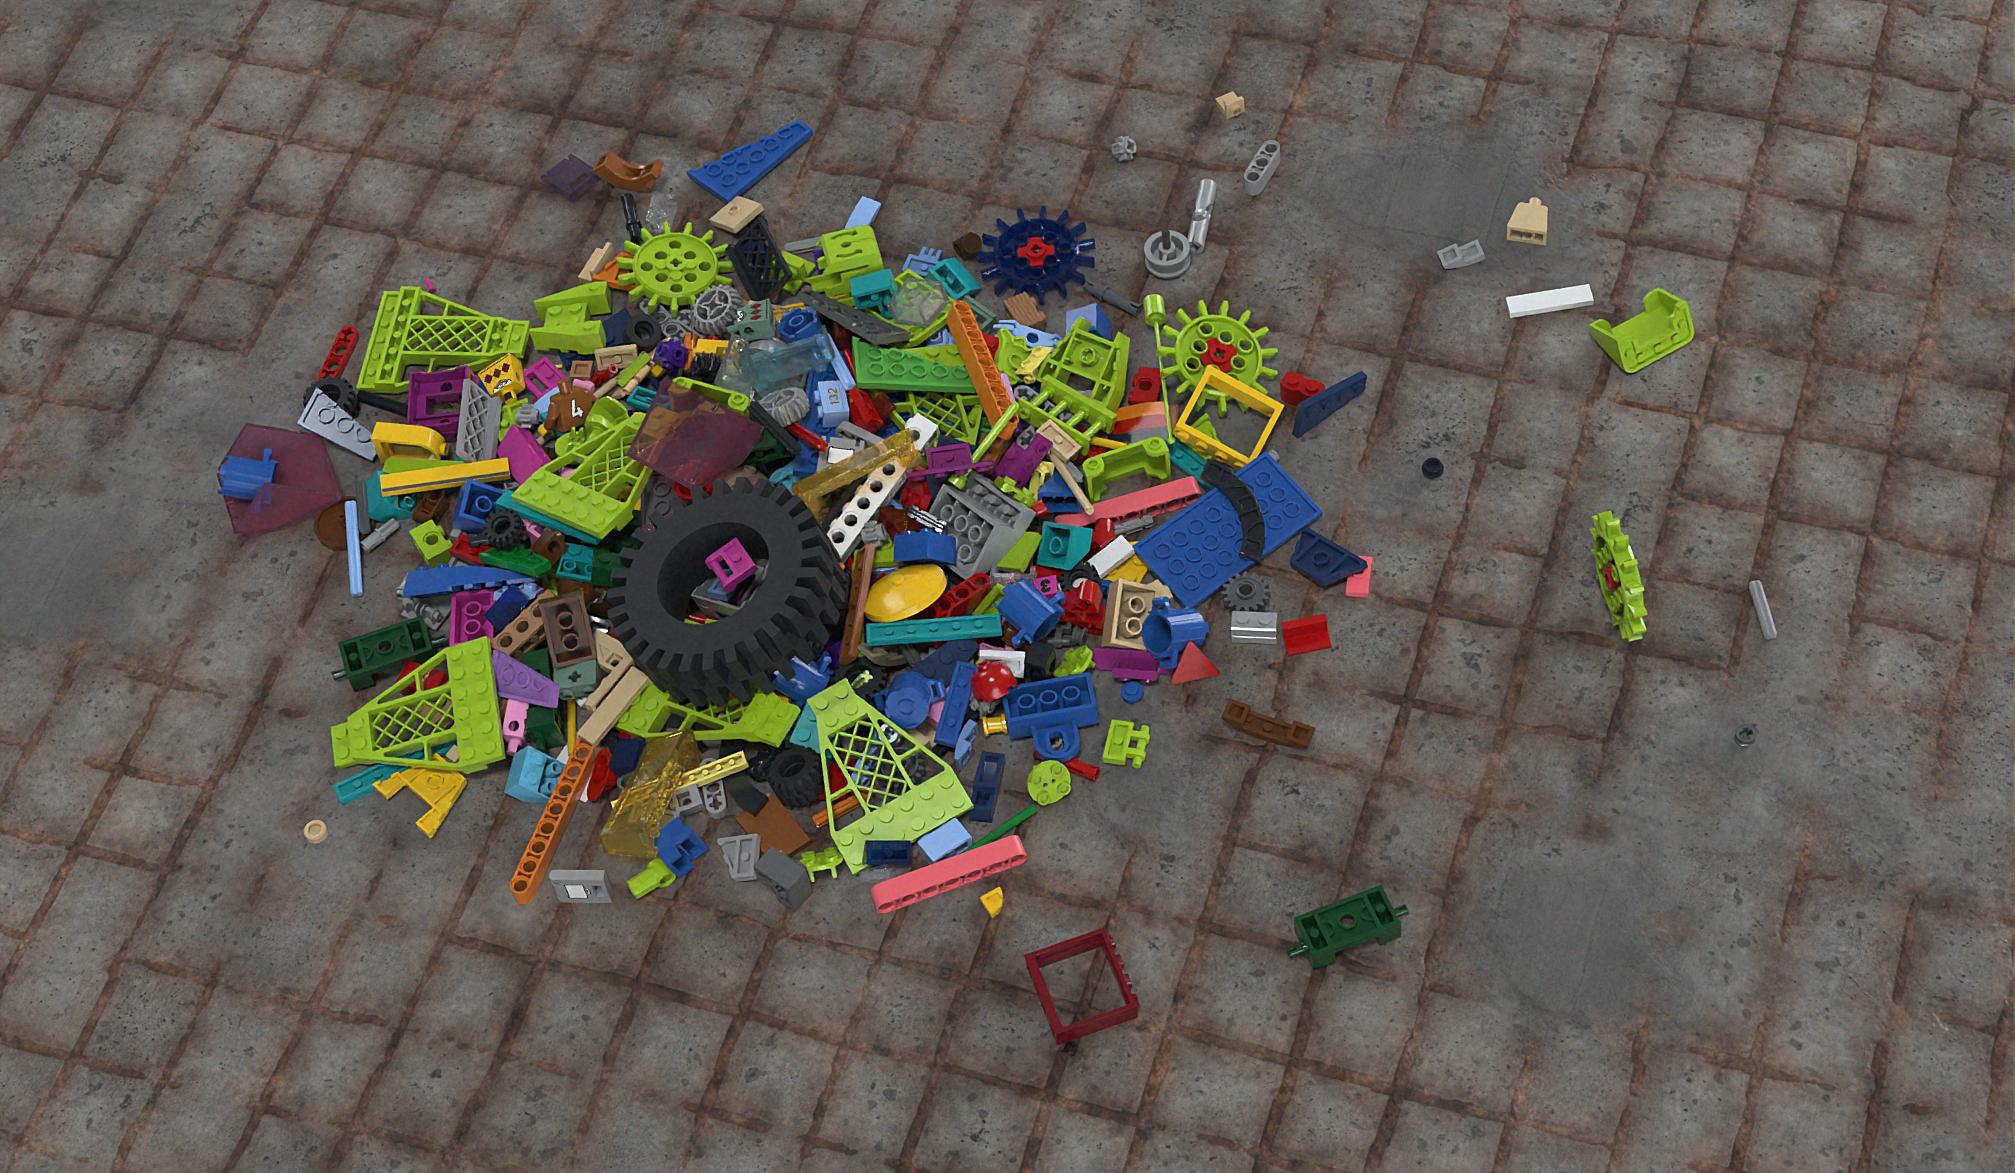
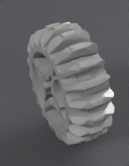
M720 284L718 287L713 285L710 290L706 288L705 293H699L700 297L698 299H694L695 304L691 306L692 311L689 314L691 316L690 320L698 332L706 337L709 335H719L721 337L723 332L728 333L726 322L737 320V310L744 307V301L737 290H734L729 285L723 286Z
M798 387L776 390L762 397V400L757 401L782 427H787L801 420V417L806 415L810 407L808 396L803 389ZM754 417L755 422L758 424V426H759V427H764V426Z

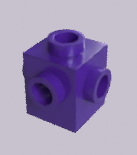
M674 339L658 342L652 362L661 365L663 369L668 371L683 368L687 360L688 348L681 346L682 343Z

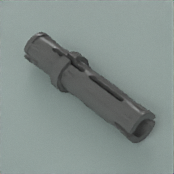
M1088 279L1087 283L1083 286V291L1098 297L1099 301H1106L1135 317L1139 316V313L1142 311L1141 304L1110 290V287L1106 285L1102 286Z

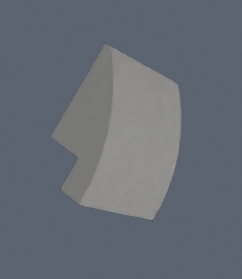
M973 470L966 477V485L962 491L956 487L943 484L928 512L937 517L938 521L941 519L948 524L945 531L947 536L956 538V564L946 566L965 580L976 573H987L1021 538L1036 514L1035 511L1015 499L1012 495L1000 490L993 481L982 473ZM921 525L920 529H930L924 525Z

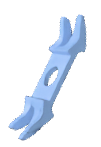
M999 320V323L993 326L995 330L1003 327L1007 328L1014 337H1024L1028 348L1036 346L1053 347L1050 354L1055 350L1056 344L1064 339L1058 334H1049L1021 325L1016 320ZM1034 334L1038 337V342L1030 343L1026 336Z

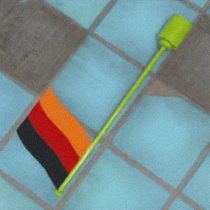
M1151 294L1143 300L1146 324L1155 328L1158 348V346H1161L1159 326L1165 323L1166 314L1163 297L1158 294ZM1158 356L1161 373L1162 369H1164L1163 357ZM1165 378L1161 379L1163 402H1145L1117 409L1114 430L1107 434L1109 440L1130 445L1151 437H1160L1168 444H1174L1175 438L1172 436Z

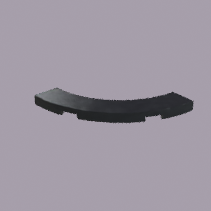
M1208 458L1200 475V480L1217 488L1233 504L1242 526V546L1239 557L1259 564L1264 549L1265 529L1264 518L1258 501L1243 480L1241 481L1229 468Z
M722 739L719 759L742 751L746 740ZM744 770L722 778L727 791L736 803L753 816H756L769 800L767 795L760 792L750 783Z

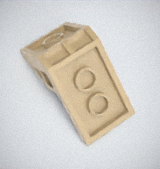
M598 629L592 636L600 668L604 670L605 678H603L600 686L594 693L587 697L585 702L590 717L630 668L634 666L638 669L637 664L620 641Z

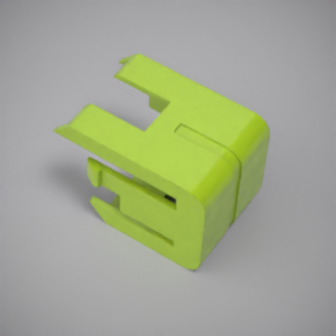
M869 225L831 232L820 237L815 245L816 248L822 246L824 256L818 258L817 263L819 270H825L822 275L804 279V281L811 284L812 291L817 293L825 291L826 297H835V295L845 293L846 296L834 298L833 300L850 307L856 306L851 294L850 278L884 270L873 228Z

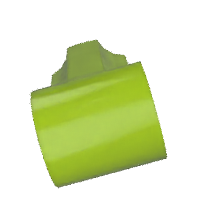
M657 857L647 865L646 870L626 881L634 897L639 899L658 886L660 888L669 886L675 880L676 875L665 865L660 857Z

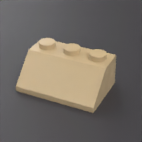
M1120 578L1109 584L1101 647L1148 650L1141 636L1142 624L1146 616L1150 615L1148 611H1152V599L1159 597V587Z

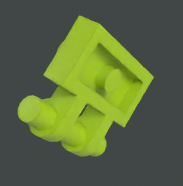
M1112 719L1102 757L1103 762L1126 765L1127 758L1133 759L1132 767L1141 768V764L1145 761L1146 756L1145 747L1150 740V728L1142 725L1140 731H1135L1134 722ZM1131 741L1137 742L1136 748H1130Z

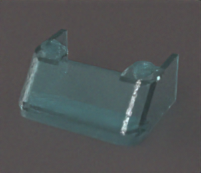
M823 325L815 336L755 354H750L749 348H745L737 361L749 386L752 389L756 388V391L768 388V384L811 371H816V373L828 370L827 366L832 363L836 356L826 327Z

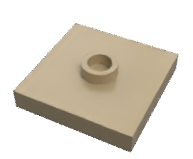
M736 196L711 217L709 221L713 226L736 234L759 215L764 208L760 203Z

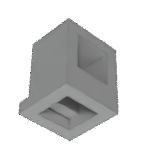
M696 783L670 793L672 801H669L671 809L680 812L683 817L701 810H707L701 790ZM687 801H691V802H692V803H690V804H688V805H685V803H686Z

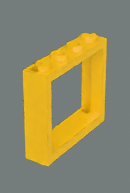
M1208 365L1172 435L1181 439V442L1191 444L1198 451L1205 452L1213 456L1218 462L1226 463L1233 467L1235 471H1238L1258 457L1285 405ZM1205 384L1216 388L1270 418L1250 458L1185 424Z

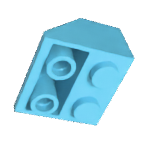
M528 745L514 754L504 792L522 802L547 804L566 764Z

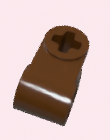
M444 489L428 490L414 508L412 520L425 523L432 519L437 526L441 517L450 506Z

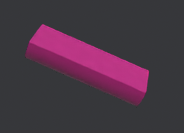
M514 424L511 425L497 448V454L500 458L508 457L509 470L520 486L540 467L552 461L529 430Z

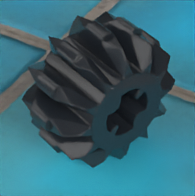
M703 351L702 354H696L693 361H691V377L702 378L703 383L714 385V383L720 384V381L725 376V361L720 359V355L715 356L712 352L707 354Z

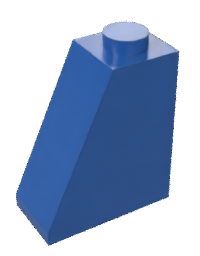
M1056 470L1038 490L1037 501L1042 499L1049 512H1081V504L1058 470Z

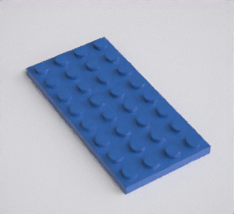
M1267 451L1234 473L1250 488L1262 511L1265 543L1261 560L1323 514L1321 509ZM1215 487L1132 546L1136 556L1162 585L1169 587L1172 596L1183 608L1197 607L1222 589L1223 584H1228V578L1234 580L1236 573L1241 575L1256 564L1253 561L1239 557L1242 546L1240 518L1229 499Z

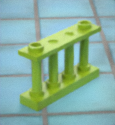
M1048 374L1042 379L1039 395L1032 402L1020 398L1018 400L1019 409L1016 411L1018 417L1038 429L1051 419L1081 446L1079 453L1084 456L1088 455L1091 437L1100 429L1110 434L1114 430L1117 414ZM1047 399L1057 404L1048 413L1038 408ZM1064 409L1075 414L1066 423L1055 418ZM1082 419L1092 424L1084 433L1073 428Z

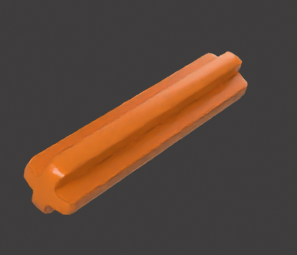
M860 790L859 792L866 803L869 792ZM855 793L848 796L846 800H841L833 805L834 819L861 805ZM827 808L812 816V821L817 828L829 823Z

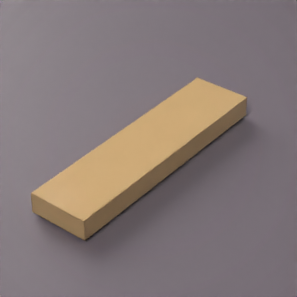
M632 666L576 733L578 737L596 747L651 681L649 677Z

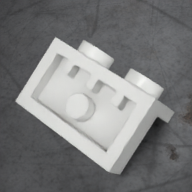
M980 650L979 664L986 660L1002 662L1010 668L1015 677L1023 678L1025 652Z

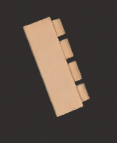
M668 337L660 340L659 342L669 341L672 338ZM656 347L648 353L651 359L623 388L620 386L611 398L619 399L626 394L630 395L636 385H639L638 382H641L651 371V368L656 365V363L652 362Z

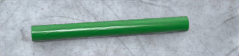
M1031 804L960 854L992 843L1036 813L1037 808L1034 804Z

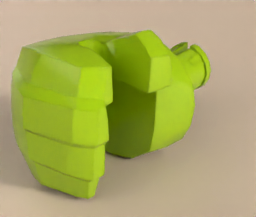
M609 396L598 399L585 420V430L589 434L586 442L630 418L627 413L628 409Z

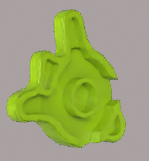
M1003 327L997 332L999 347L995 353L994 362L999 373L1007 374L1012 387L1017 383L1024 382L1023 375L1015 374V372L1036 347L1027 348L1024 337H1014L1007 328Z

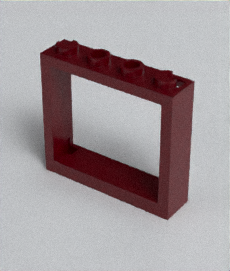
M1105 927L1024 955L1026 967L1057 1045L1138 1017L1137 1008L1140 1007L1136 993L1132 994L1130 991L1132 987L1128 973L1123 974L1121 969L1124 967L1120 954H1115L1114 948H1116L1114 938L1111 935H1107ZM1102 947L1125 1006L1062 1027L1040 968Z

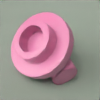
M574 379L573 386L585 388L592 394L596 391L595 385L591 381Z

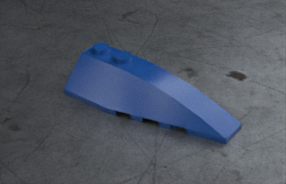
M448 563L437 564L435 569H429V566L416 567V571L408 572L403 597L423 599L452 595L453 592L499 589L503 586H521L525 582L536 584L542 583V578L492 567H449Z

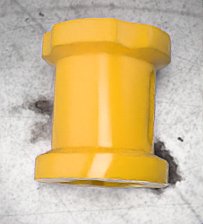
M1005 713L998 717H982L985 737L992 733H1008Z

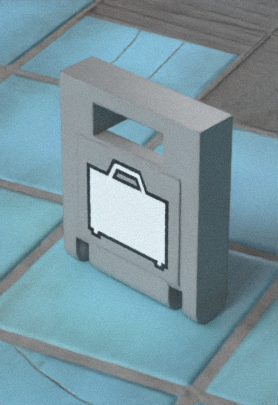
M826 436L821 437L824 441H827ZM830 437V442L825 451H819L815 486L847 489L857 475H861L865 441L860 440L859 446H856L855 439ZM828 472L849 475L848 481L827 478Z
M552 870L549 873V878L560 902L612 903L613 891L605 870Z

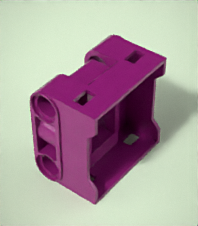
M468 365L457 366L453 370L429 373L421 371L410 372L407 425L433 429L441 434L446 442L457 441L460 411L433 414V405L461 403L464 379L469 378L479 386V379Z

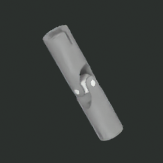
M1203 179L1199 183L1195 201L1196 210L1193 212L1187 237L1191 253H1201L1204 250L1210 214L1217 190L1216 182L1210 179Z

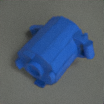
M270 448L264 449L263 461L225 456V461H228L227 465H221L220 474L222 475L221 485H223V490L218 489V494L255 501L252 509L253 514L256 516L261 514V505L271 506L276 467H279V461L271 460L272 450Z
M1021 577V581L1017 582L1014 586L1009 582L1002 590L1005 595L999 605L994 604L998 612L1019 631L1012 638L1014 647L1019 649L1026 641L1032 645L1033 640L1040 641L1057 625L1061 614H1065L1064 609L1060 606L1066 602V597L1062 591H1058L1049 600L1032 583Z
M1157 597L1152 599V611H1148L1150 615L1146 616L1142 624L1141 636L1145 647L1151 654H1155L1154 658H1158L1160 667L1162 669H1172L1177 667L1178 653L1183 652L1188 641H1192L1198 648L1201 647L1206 638V632H1209L1208 621L1204 622L1203 617L1195 608L1172 609L1168 597ZM1158 606H1164V609L1159 610ZM1171 656V660H1165V657Z
M823 652L817 662L811 661L807 665L795 656L789 663L796 676L787 682L778 670L770 675L774 688L792 699L791 704L804 709L807 699L820 693L827 686L830 674H833V670L828 667L832 659L828 652Z
M904 671L895 676L889 687L873 694L877 710H885L886 716L890 721L900 728L913 729L923 723L928 715L930 704L945 697L947 694L943 680L927 679V677L918 672ZM933 684H935L937 695H935V688ZM882 695L886 696V704H884Z

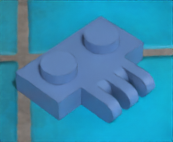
M923 246L919 256L908 255L902 268V273L909 268L925 279L929 269L941 262L943 251L938 250L935 256V249L930 248L928 252V247Z

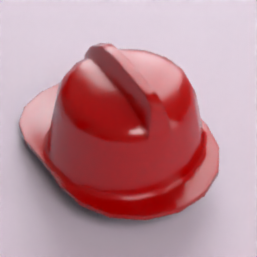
M606 748L601 749L595 759L593 772L587 788V798L590 801L598 798L603 789L614 788L617 785L618 777L622 774L623 761L611 756Z

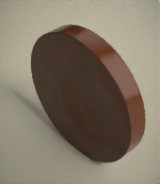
M355 496L336 498L325 504L317 513L314 520V531L320 543L326 548L334 551H348L345 502L356 501ZM370 518L371 532L369 534L362 535L359 531L360 542L374 532L376 520Z

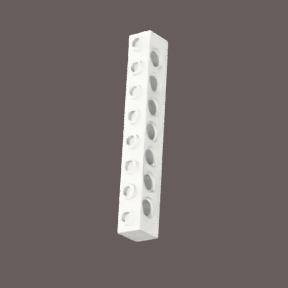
M917 413L914 418L911 417L906 422L905 430L901 435L898 434L894 438L893 446L889 451H885L882 454L879 465L876 469H871L867 476V481L864 485H860L857 488L852 501L844 505L841 516L838 519H834L831 523L827 535L838 551L843 564L861 542V530L865 529L864 523L878 519L907 480L906 473L912 472L914 464L918 465L926 454V449L930 448L940 435L939 426ZM912 437H919V440L915 442L910 441ZM901 453L907 454L905 458H897ZM888 470L895 471L892 475H885V472ZM875 487L882 488L879 492L872 491ZM862 504H869L867 509L859 508ZM849 521L857 522L854 526H847ZM844 538L843 542L834 543L835 539Z

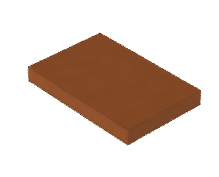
M774 794L768 796L769 800L756 816L745 811L736 817L737 823L747 835L757 833L761 836L760 852L763 855L772 846L778 851L783 850L791 858L812 844L811 839Z

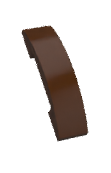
M1229 698L1221 717L1228 724L1264 741L1293 748H1308L1315 727L1295 720L1290 724L1250 710L1251 705Z

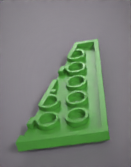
M852 336L851 343L856 388L977 393L968 371L964 367L955 366L953 368L943 365V361L936 359L935 362L928 361L922 355L893 347L890 349L878 347V344L864 343L859 341L860 338Z

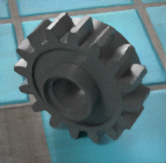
M1244 571L1243 576L1236 573L1234 580L1228 578V584H1223L1222 600L1224 607L1229 608V613H1232V611L1264 612L1265 605H1269V598H1271L1269 584L1264 582L1263 576L1256 578V573L1254 572L1251 576H1248L1247 572Z
M902 745V747L893 746V750L897 755H902L913 748H906L905 745ZM885 750L883 759L894 761L888 750ZM918 752L902 762V766L914 785H916L915 782L922 783V775H925L924 759H921V754ZM881 763L879 774L890 777L893 765ZM897 767L894 778L905 780ZM877 778L880 781V785L882 787L886 785L887 788L889 781ZM893 782L890 791L895 788L898 794L900 789L904 788V785Z

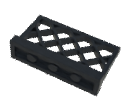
M758 217L736 245L729 244L725 251L752 303L770 299L773 308L772 300L793 277V274L764 219ZM760 227V237H756L757 230ZM749 241L748 251H746L743 246ZM755 241H759L757 251H754ZM765 241H768L767 252H764ZM753 255H757L755 266L752 263ZM763 255H766L765 266H761ZM773 255L776 257L775 266H771ZM761 269H764L763 280L760 279ZM770 269H774L772 280H769ZM780 269H782L785 275L779 280ZM768 284H772L771 291L768 294Z

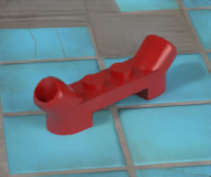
M1099 518L1095 521L1090 551L1080 560L1083 563L1118 538L1114 534L1115 524L1109 518ZM1034 565L1030 571L1031 582L1034 584V579L1056 575L1057 582L1059 583V576L1062 577L1061 571L1066 570Z

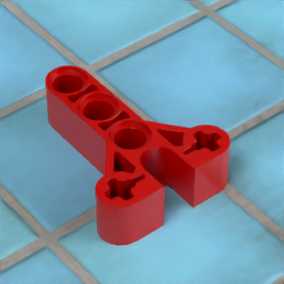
M982 572L972 575L941 595L924 610L907 617L908 621L965 615L979 606L991 591L989 576ZM949 640L931 641L928 643L937 650Z
M1084 580L1077 588L1069 592H1063L1066 602L1060 607L1064 609L1065 614H1061L1059 621L1070 622L1081 628H1088V633L1092 635H1103L1107 605L1100 604L1102 592L1099 585L1093 581Z

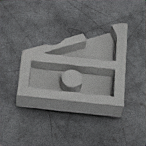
M756 833L718 838L717 842L722 847L723 857L729 865L732 879L736 882L756 880L757 876L753 866L759 860L761 836Z

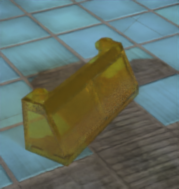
M908 427L792 484L793 496L797 494L819 521L821 520L819 512L822 507L826 506L822 498L823 495L894 460H897L898 464L903 468L914 467L917 471H922L928 468Z
M682 729L647 742L603 830L599 832L598 838L604 853L646 858L656 857L659 849L654 847V838L660 835L658 824L685 770L699 768L702 762L693 729Z

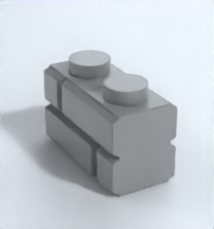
M1232 611V643L1277 644V613Z

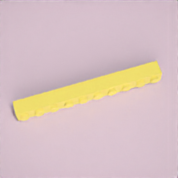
M742 750L612 801L611 805L614 814L619 819L634 813L637 803L652 806L672 798L671 792L695 783L698 787L749 768L750 765L746 754Z

